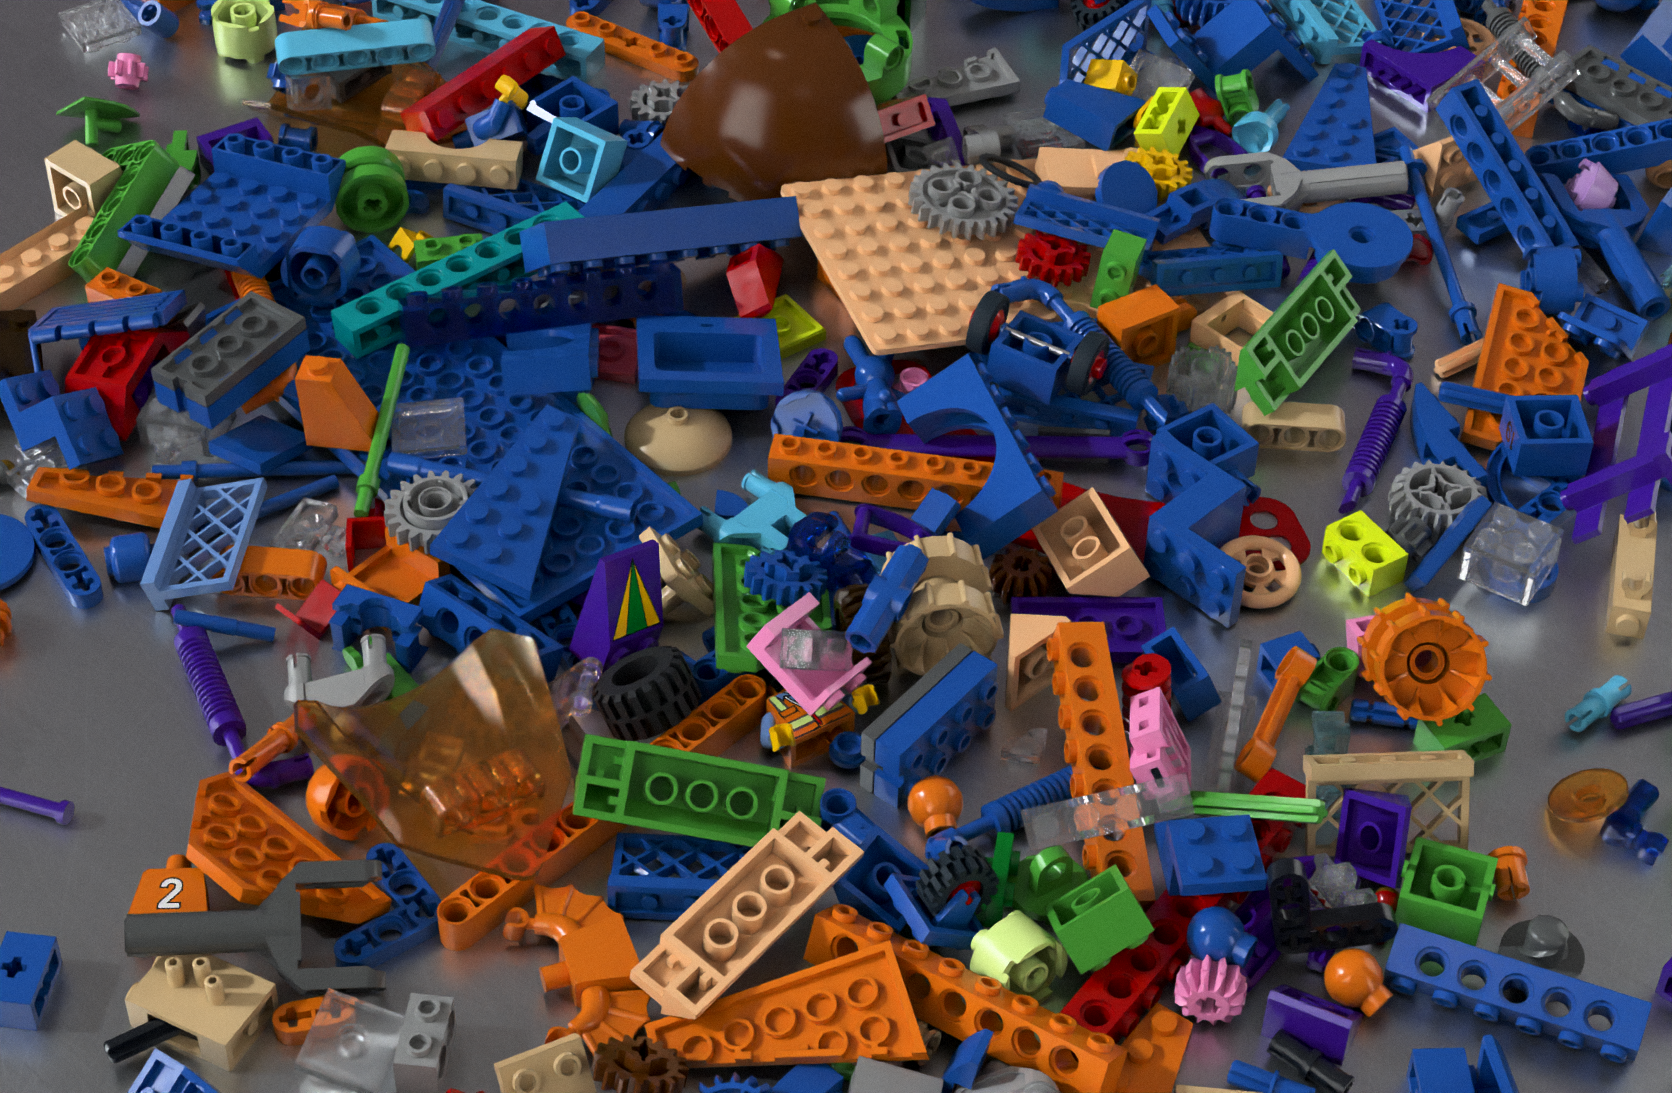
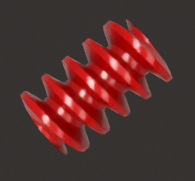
M1149 653L1137 657L1133 663L1125 666L1121 673L1123 681L1121 687L1123 693L1122 721L1124 731L1129 735L1130 697L1160 687L1171 708V664L1163 656Z

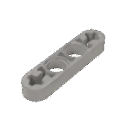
M180 165L149 216L161 220L175 208L195 174ZM132 244L116 271L133 277L149 251Z

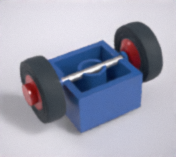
M992 290L983 296L970 317L966 347L981 355L989 353L987 368L994 378L991 382L1047 405L1052 402L1065 384L1069 391L1078 395L1086 396L1090 393L1097 380L1102 377L1107 366V355L1110 340L1107 336L1095 331H1089L1083 336L1021 310L1008 324L1006 320L1010 306L1009 298Z

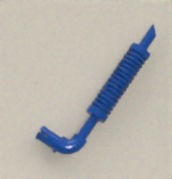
M1021 276V279L1012 282L994 284L991 287L992 291L1006 295L1010 303L1028 299L1041 302L1047 309L1054 310L1064 321L1063 328L1083 336L1089 331H1095L1107 336L1110 340L1107 355V366L1102 376L1132 409L1138 411L1146 409L1161 427L1164 426L1168 412L1156 400L1158 389L1154 383L1145 376L1087 312H1074L1063 300V294L1056 287L1043 280L1027 279L1026 276Z
M1072 766L1065 767L983 805L980 810L981 818L957 829L950 827L929 837L925 845L926 858H932L936 862L940 859L938 853L943 850L946 854H950L951 847L957 845L961 850L963 845H968V841L987 832L997 839L998 832H1013L1077 802V798H1072L1070 792V778L1073 774Z

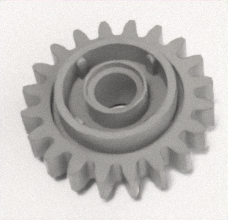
M445 470L441 476H435L433 471H429L427 478L423 479L415 474L413 475V484L401 481V491L391 490V499L384 502L385 526L388 527L389 536H396L399 546L409 542V548L412 552L419 546H424L425 554H429L430 544L477 489L474 479L464 482L462 473H459L452 479L449 478V472Z

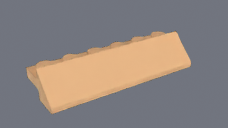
M87 204L0 254V311L14 310L76 273L68 265L69 259L95 219L88 214Z
M798 811L778 831L773 828L660 935V943L630 971V980L662 1006L661 1014L696 1020L864 856V851L834 827L826 832L801 811Z

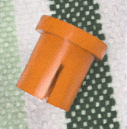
M1504 846L1488 853V856L1498 858L1494 874L1498 897L1506 901L1514 900L1511 886H1513L1516 900L1528 895L1530 886L1525 869L1528 863L1525 850L1518 846Z

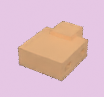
M1039 147L1035 171L1041 181L1051 180L1057 182L1067 194L1096 201L1095 188L1098 187L1100 173L1107 166L1124 161L1125 157L1121 154H1105L1104 150Z

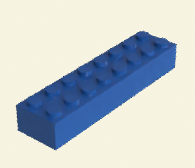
M796 196L546 221L520 231L519 235L525 273L538 272V278L556 276L560 272L570 271V274L590 272L591 269L602 267V271L620 269L623 268V265L633 264L634 267L653 265L654 262L665 261V264L682 262L687 258L693 257L696 260L711 259L721 254H726V257H732L757 244L776 251L777 248L791 246L790 240L802 237L799 223Z

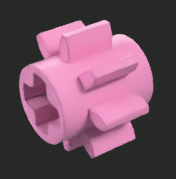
M119 53L117 54L116 62H108L107 76L111 77V80H115V87L137 90L141 81L148 82L149 67L145 66L146 63H141L140 55Z

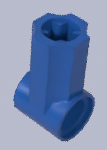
M833 788L821 796L819 817L822 818L821 828L826 832L834 827L855 845L859 846L875 823L856 807V798L850 791L842 788Z

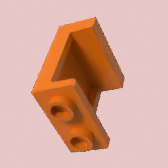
M386 527V545L349 573L338 566L330 570L332 586L339 591H342L346 584L419 606L425 582L450 574V564L430 555V553L425 554L424 546H419L413 552L410 551L409 542L399 546L397 544V537H390L388 527Z

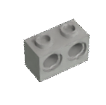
M419 993L410 994L392 1063L396 1093H442L457 1031L454 997Z

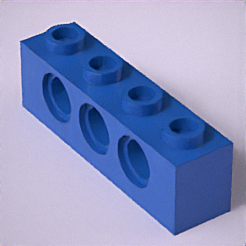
M452 574L425 582L419 606L423 607V614L417 623L426 628L429 634L436 638H441L452 645L458 653L480 661L484 669L490 674L501 675V678L505 681L511 678L516 679V688L526 686L528 695L553 686L564 650L563 645Z

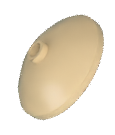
M650 404L639 410L629 420L625 428L624 442L625 448L654 473L674 477L690 476L715 467L727 456L731 448L732 431L727 419L716 409H691L681 406L660 408Z

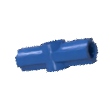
M910 543L908 545H899L882 574L874 576L865 592L860 610L846 631L845 639L851 643L854 649L864 654L867 652L875 653L893 622L898 623L910 603L913 589L928 565L929 559L923 554L922 549Z

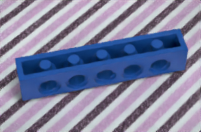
M1475 79L1451 88L1435 109L1523 254L1527 247L1571 246L1572 249H1575L1579 245L1577 239L1480 81Z
M1403 923L1399 924L1384 972V981L1391 983L1390 987L1400 993L1414 995L1415 991L1432 996L1431 1000L1443 1007L1456 1008L1457 1005L1474 1010L1473 1014L1481 1019L1497 1022L1500 1018L1515 1023V1028L1526 1034L1537 1036L1543 1032L1558 1037L1557 1041L1564 1046L1573 1049H1582L1583 1046L1600 1051V1056L1617 1063H1625L1626 1060L1635 1061L1652 1007L1651 1002ZM1433 961L1443 968V972L1438 976L1431 977L1424 974L1420 966L1425 962ZM1467 975H1477L1484 981L1485 986L1478 990H1471L1463 985L1462 979ZM1517 988L1524 992L1527 999L1522 1003L1515 1004L1509 1002L1503 993L1507 989ZM1550 1002H1561L1567 1007L1569 1013L1564 1017H1554L1548 1013L1545 1006ZM1593 1015L1604 1016L1609 1020L1611 1028L1606 1031L1595 1030L1590 1026L1588 1018Z

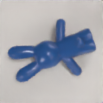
M850 335L845 338L844 348L856 366L854 376L857 386L839 389L836 392V398L840 402L863 399V430L870 434H896L900 428L903 416L896 401L906 394L892 388L895 379L894 368L891 365L894 354L870 356L861 339L855 335Z

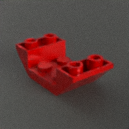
M158 327L137 331L129 329L127 332L101 336L95 334L89 339L65 377L64 394L96 387L105 403L106 412L113 429L119 436V441L126 442L142 416L131 395L154 359L163 360L184 344L190 336L187 331Z

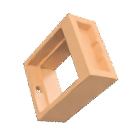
M1235 291L1192 320L1189 342L1195 343L1197 346L1213 353L1216 351L1222 352L1228 360L1226 371L1236 376L1242 347L1226 338L1225 335L1240 327L1254 336L1274 312L1240 291Z

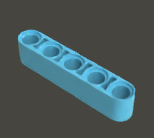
M418 18L352 25L351 29L347 31L336 28H321L285 32L278 35L275 39L278 68L285 75H303L424 62L432 59L436 54L431 23L428 20Z

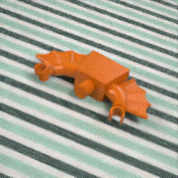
M535 884L534 894L537 909L535 918H530L524 909L514 907L506 915L505 923L507 924H505L502 934L510 941H517L523 938L526 930H534V934L553 938L559 944L560 962L539 968L543 989L545 992L569 987L575 1006L581 1009L579 1014L568 1023V1028L561 1026L550 1028L545 1044L577 1033L594 1056L600 1042L608 1044L610 1037L623 1041L624 1035H629L634 1039L637 1031L644 1024L651 1021L647 1011L651 996L630 980V971L639 963V959L625 926L624 916L611 910L606 905L603 896L583 894L576 890L572 884L561 888H550Z

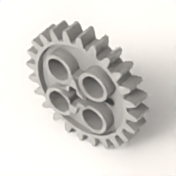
M957 162L955 168H951L947 163H943L942 169L931 165L930 171L922 169L920 175L914 176V180L910 185L908 205L912 206V214H919V222L928 221L927 228L939 227V234L950 231L953 238H957L959 234H964L967 240L971 239V235H976L980 240H984L985 233L994 238L997 231L1005 233L1007 226L1012 227L1018 209V197L1014 196V188H1007L1008 181H997L998 176L994 174L987 175V169L985 168L976 171L973 164H970L968 168H963Z

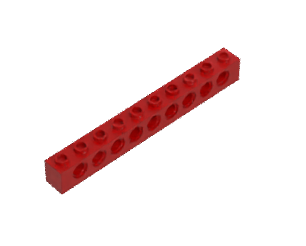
M1271 767L1248 794L1306 798V785ZM1251 819L1265 873H1267V868L1272 863V858L1277 852L1283 854L1293 838V833L1298 827L1304 829L1305 823ZM1166 888L1146 912L1155 929L1148 934V939L1134 949L1125 948L1113 955L1109 964L1095 971L1059 1013L1072 1017L1078 1025L1092 1032H1100L1110 1036L1115 1044L1122 1037L1127 1038L1138 1025L1141 1014L1146 1009L1150 1011L1159 1002L1163 988L1168 982L1172 984L1176 982V976L1180 971V967L1184 966L1188 958L1193 955L1186 939L1187 927L1193 916L1200 910L1212 906L1230 909L1235 903L1241 904L1249 891L1169 896ZM1071 1051L1073 1058L1078 1062L1077 1056Z

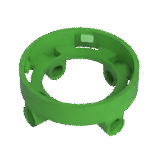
M768 0L770 15L767 16L763 23L816 2L834 25L854 27L875 33L865 46L864 62L860 65L871 90L875 105L891 99L907 84L911 74L913 39L910 29L897 15L899 0Z

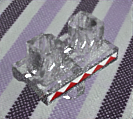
M1327 853L1315 855L1316 870L1313 876L1307 880L1311 911L1378 901L1377 895L1371 888L1355 889L1357 874L1349 861L1335 864Z

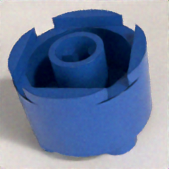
M328 226L306 227L297 237L282 261L281 277L283 283L288 290L291 287L299 294L297 298L308 305L326 307L334 304L344 296L360 270L361 259L355 245V238L347 231H339Z
M1538 246L1525 249L1522 260L1529 261L1527 269L1520 272V289L1532 292L1540 301L1539 308L1545 315H1559L1561 311L1571 314L1575 309V303L1582 302L1584 296V286L1582 281H1578L1577 271L1581 267L1582 260L1580 249H1572L1571 246Z

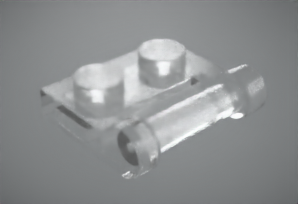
M587 657L540 689L527 727L537 740L548 732L555 734L560 731L573 715L584 717L590 713L593 705V698L591 696L593 687L603 671L601 661L594 657Z

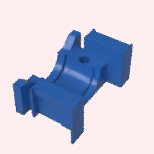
M346 584L332 603L333 610H336L328 624L331 625L332 649L343 652L342 650L350 646L358 634L361 635L369 628L386 627L392 630L397 662L407 673L412 674L429 649V647L419 643V633L423 627L415 625L423 614V607Z

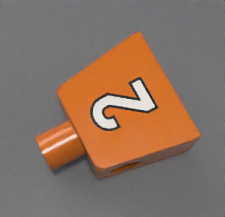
M176 854L170 856L167 859L166 868L148 869L143 872L128 914L210 911L205 874L199 868H191L192 862L185 855Z

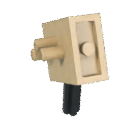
M211 954L157 956L152 968L140 982H136L131 986L125 998L130 1025L135 1028L105 1041L103 1044L109 1061L117 1064L165 1041L231 1072L272 1021L273 1013L279 1007L276 984Z

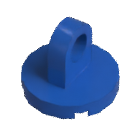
M810 389L794 391L780 400L776 406L777 408L774 411L770 425L773 438L774 434L835 442L841 440L843 430L841 412L834 401L822 392Z

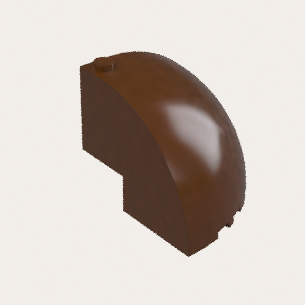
M816 2L787 12L759 25L719 53L703 68L681 95L667 120L660 145L668 155L685 171L690 168L703 178V184L710 188L715 186L729 192L728 197L739 202L781 198V186L784 184L821 181L829 178H855L859 175L887 174V156L883 130L867 80L847 42Z

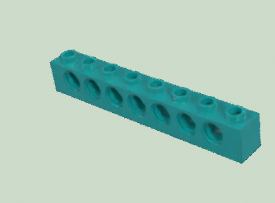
M565 201L331 310L335 338L358 359L521 282L538 272L525 273L519 232L546 221L585 217Z

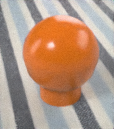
M931 775L922 778L912 787L908 796L907 805L909 813L914 822L925 829L927 840L929 837L950 827L957 829L956 822L963 811V796L959 787L952 780L944 776Z
M1356 948L1342 950L1336 953L1326 965L1324 983L1332 999L1346 1007H1359L1368 1018L1376 1013L1393 996V993L1383 984V971L1376 958L1364 950Z

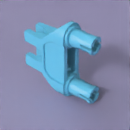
M756 469L751 470V474L747 473L744 476L741 486L742 489L759 499L735 517L725 520L710 511L706 506L700 507V512L703 514V525L698 527V529L712 538L713 542L748 545L761 552L765 551L770 555H773L775 550L789 551L793 548V544L807 552L818 544V538L811 535L818 529V523L796 508L793 487L783 481L774 482Z

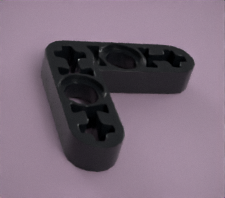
M1283 858L1271 863L1267 868L1272 930L1275 946L1280 952L1285 954H1301L1386 942L1396 935L1398 927L1394 910L1390 905L1374 902L1311 911L1308 881L1305 867L1301 861L1294 858ZM1291 878L1292 886L1284 887V879ZM1287 904H1299V906L1294 909H1280L1282 906ZM1332 926H1344L1341 930L1325 931Z

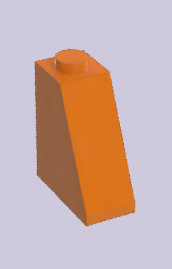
M305 355L296 374L295 384L307 446L369 452L379 412L341 358Z

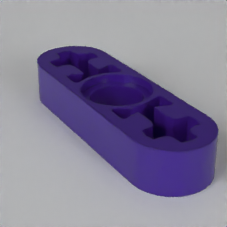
M826 348L810 351L785 383L783 396L775 397V409L780 400L794 391L810 389L824 393L838 374L837 354ZM801 383H811L815 386L813 388H801L798 385Z

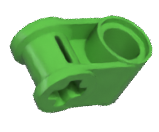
M1243 69L1239 74L1229 76L1218 74L1215 76L1216 94L1222 104L1227 121L1232 127L1245 114L1259 110V99L1249 69Z
M1335 647L1328 650L1316 663L1311 676L1299 689L1294 702H1304L1319 711L1321 718L1325 720L1330 718L1339 705L1355 690L1359 666L1357 654L1346 647Z

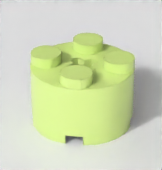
M217 0L213 4L211 16L215 45L219 56L246 59L250 63H258L264 60L265 54L275 48V39L278 36L275 10L274 6L270 4V0Z
M1020 910L1012 911L989 930H980L973 937L970 945L974 951L970 961V971L980 976L995 978L1002 984V987L1016 994L1033 997L1039 1002V1005L1052 994L1053 990L1048 986L1055 976L1062 979L1067 967L1068 954L1064 946Z

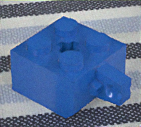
M571 76L532 99L526 109L529 130L526 139L528 142L527 150L536 156L544 152L554 117H577L614 135L619 134L618 102L575 76Z

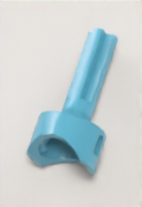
M1277 99L1264 113L1253 111L1245 114L1232 128L1233 140L1248 153L1269 152L1278 141L1279 131L1277 125L1287 116L1286 112L1290 109L1289 104H1282L1281 99Z

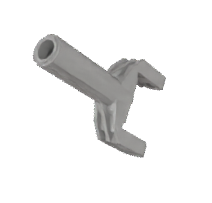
M1258 152L1215 157L1210 159L1204 167L1206 180L1214 179L1210 176L1213 170L1217 168L1227 169L1228 174L1222 179L1230 181L1237 189L1248 188L1253 185H1271L1272 196L1240 200L1298 212L1302 204L1404 194L1407 193L1409 185L1407 165L1404 161L1300 171L1286 158L1270 152ZM1255 164L1261 167V170L1256 175L1248 176L1243 173L1244 169L1249 165Z

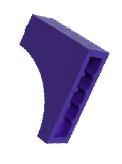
M1371 39L1363 43L1359 67H1366L1367 75L1424 112L1429 113L1438 106L1451 88L1475 79L1480 81L1484 60L1462 46L1443 52L1413 53L1396 50Z

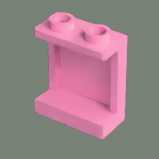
M808 592L765 624L746 647L798 704L812 716L822 707L827 711L831 710L844 698L845 694L842 692L844 689L850 694L854 689L858 688L867 679L863 672L872 661L865 657L855 666L809 617L820 603Z

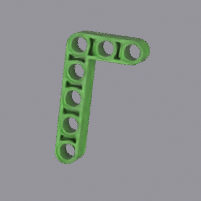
M155 140L113 147L102 154L109 160L118 163L123 173L69 259L68 265L88 283L106 267L113 270L117 269L132 245L119 238L117 231L136 214L150 215L178 169L179 163Z

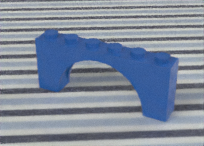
M966 354L896 402L907 424L924 444L942 434L960 429H980L995 435L996 457L991 474L978 495L955 516L966 541L971 546L978 544L982 559L985 560L1058 512V509L1051 498L1056 494L1053 486L1045 475L1039 476V473L1043 471L1041 464L1032 452L1028 454L1026 452L1031 447L1028 440L1020 429L1014 430L1013 428L1018 425L1016 418L1007 406L1004 408L1001 406L1006 402L1004 396L995 384H989L994 380L992 374L983 362L977 365L970 355Z

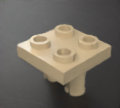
M649 526L639 535L642 543L652 539L659 543L661 583L664 581L666 583V586L662 589L663 618L683 602H690L709 617L714 613L713 584L705 575L699 573L700 562L688 549L682 552L679 545L669 534L665 533L662 536Z
M577 1033L494 1063L501 1093H597L581 1036Z

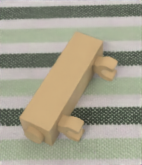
M1656 511L1654 514L1649 515L1648 518H1641L1629 524L1625 521L1624 515L1620 514L1613 539L1605 633L1644 639L1652 607L1658 523Z

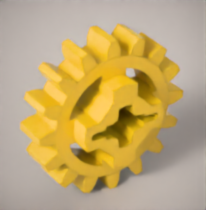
M1140 147L1137 153L1129 151L1128 156L1125 157V160L1136 162L1148 171L1155 182L1158 192L1157 199L1159 201H1163V198L1168 197L1169 193L1191 184L1193 169L1187 168L1188 161H1179L1178 154L1173 155L1166 149L1157 152L1154 147H1150V150L1146 151Z

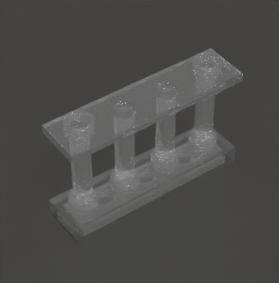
M1524 16L1517 23L1510 26L1504 34L1444 85L1437 88L1426 99V102L1435 118L1440 120L1441 117L1435 108L1450 89L1478 79L1508 129L1512 132L1579 76L1580 73L1572 56L1564 49L1552 58L1533 41L1537 36L1528 18ZM1522 50L1542 66L1529 79L1509 63ZM1497 71L1517 87L1504 100L1484 84Z

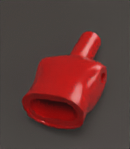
M1198 88L1189 93L1200 114L1195 125L1201 127L1213 126L1217 131L1231 138L1233 127L1223 119L1225 113L1221 102L1209 96L1203 88Z

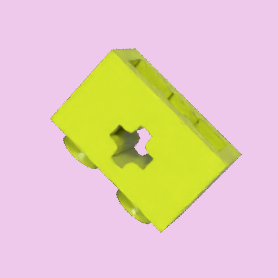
M1158 87L1133 133L1138 144L1145 151L1150 150V147H1154L1157 152L1166 149L1173 155H1179L1200 116L1187 88Z

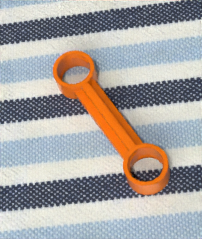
M1298 646L1291 648L1280 662L1275 672L1277 683L1252 738L1243 747L1234 764L1236 771L1254 783L1258 782L1271 767L1277 754V749L1274 746L1299 689L1307 682L1317 663L1315 657Z

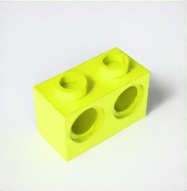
M1362 510L1326 526L1321 552L1330 563H1333L1348 577L1353 585L1357 586L1368 597L1404 580L1409 555Z

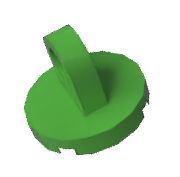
M1061 845L1047 847L1039 854L1027 856L1020 861L1018 876H1009V882L1016 883L1013 909L1020 910L1033 921L1035 919L1045 921V925L1052 926L1044 907L1085 883L1089 878L1085 870L1071 858Z

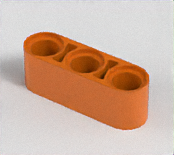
M227 545L220 551L219 554H224L234 545ZM248 545L233 590L221 591V593L306 601L318 583L324 579L327 561L322 554L312 550ZM221 569L212 576V579L222 578L226 569Z

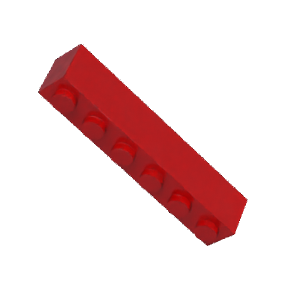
M548 26L526 30L402 111L400 115L407 131L424 132L430 141H438L465 123L466 118L480 113L492 105L495 98L499 99L502 93L495 88V84L502 75L510 76L520 86L564 57L566 53L555 27Z

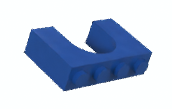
M591 317L507 324L506 341L507 349L510 351L502 352L501 358L504 396L592 390V378H598L600 338L599 329L592 328Z

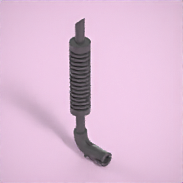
M1485 0L1481 7L1488 15L1486 19L1487 28L1537 92H1548L1554 100L1555 108L1568 120L1582 125L1584 130H1587L1588 127L1605 131L1617 128L1619 117L1618 114H1615V111L1584 106L1577 102L1570 93L1564 92L1558 85L1560 73L1509 8H1498L1492 0Z

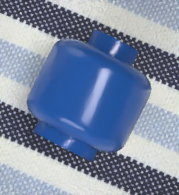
M144 532L112 537L110 546L104 547L108 576H114L120 584L141 581L155 543L150 544L149 537Z

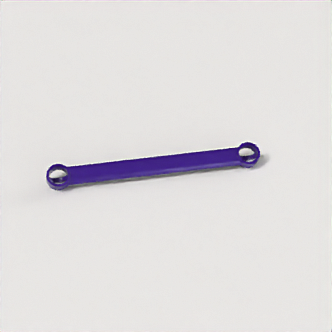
M845 426L839 441L842 443L852 441L866 446L947 457H996L995 435H940L924 444L917 434H867L859 427ZM1134 429L1125 432L1122 437L1024 436L1031 446L1026 450L1027 454L1032 452L1036 458L1122 459L1126 464L1141 467L1149 464L1151 440L1154 435L1146 430ZM1131 445H1143L1148 449L1145 451H1134L1128 447Z

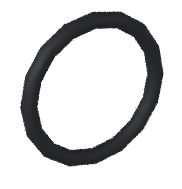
M988 153L979 156V163L985 169L1010 183L1028 188L1030 184L1037 185L1042 182L1034 172L1012 160ZM988 161H994L1023 173L1034 182L1009 175Z

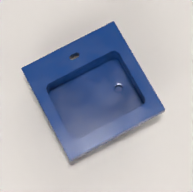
M636 315L639 392H649V403L660 408L681 406L691 409L763 410L768 407L769 395L783 396L784 378L776 319Z

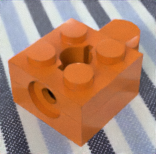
M1157 284L1098 306L1097 324L1133 362L1152 365L1156 368L1174 361L1177 333L1191 327L1192 320L1197 317V310L1182 295L1171 299Z

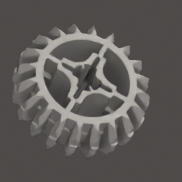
M1429 459L1425 465L1414 462L1411 468L1403 467L1402 472L1396 475L1392 482L1388 495L1390 516L1395 521L1401 516H1404L1406 520L1411 516L1420 518L1431 529L1432 536L1429 539L1434 545L1469 502L1481 495L1488 499L1487 488L1482 486L1476 480V477H1470L1468 469L1459 470L1458 464L1448 466L1445 465L1444 461L1440 464H1433ZM1487 513L1467 537H1474L1475 532L1481 529Z

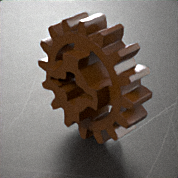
M624 1035L623 1041L610 1037L608 1044L601 1042L598 1044L597 1051L594 1052L591 1071L594 1072L593 1080L602 1082L601 1089L604 1091L614 1089L617 1093H682L686 1085L689 1067H686V1058L677 1057V1049L662 1048L664 1043L662 1041L653 1044V1039L638 1036L635 1041L629 1035Z

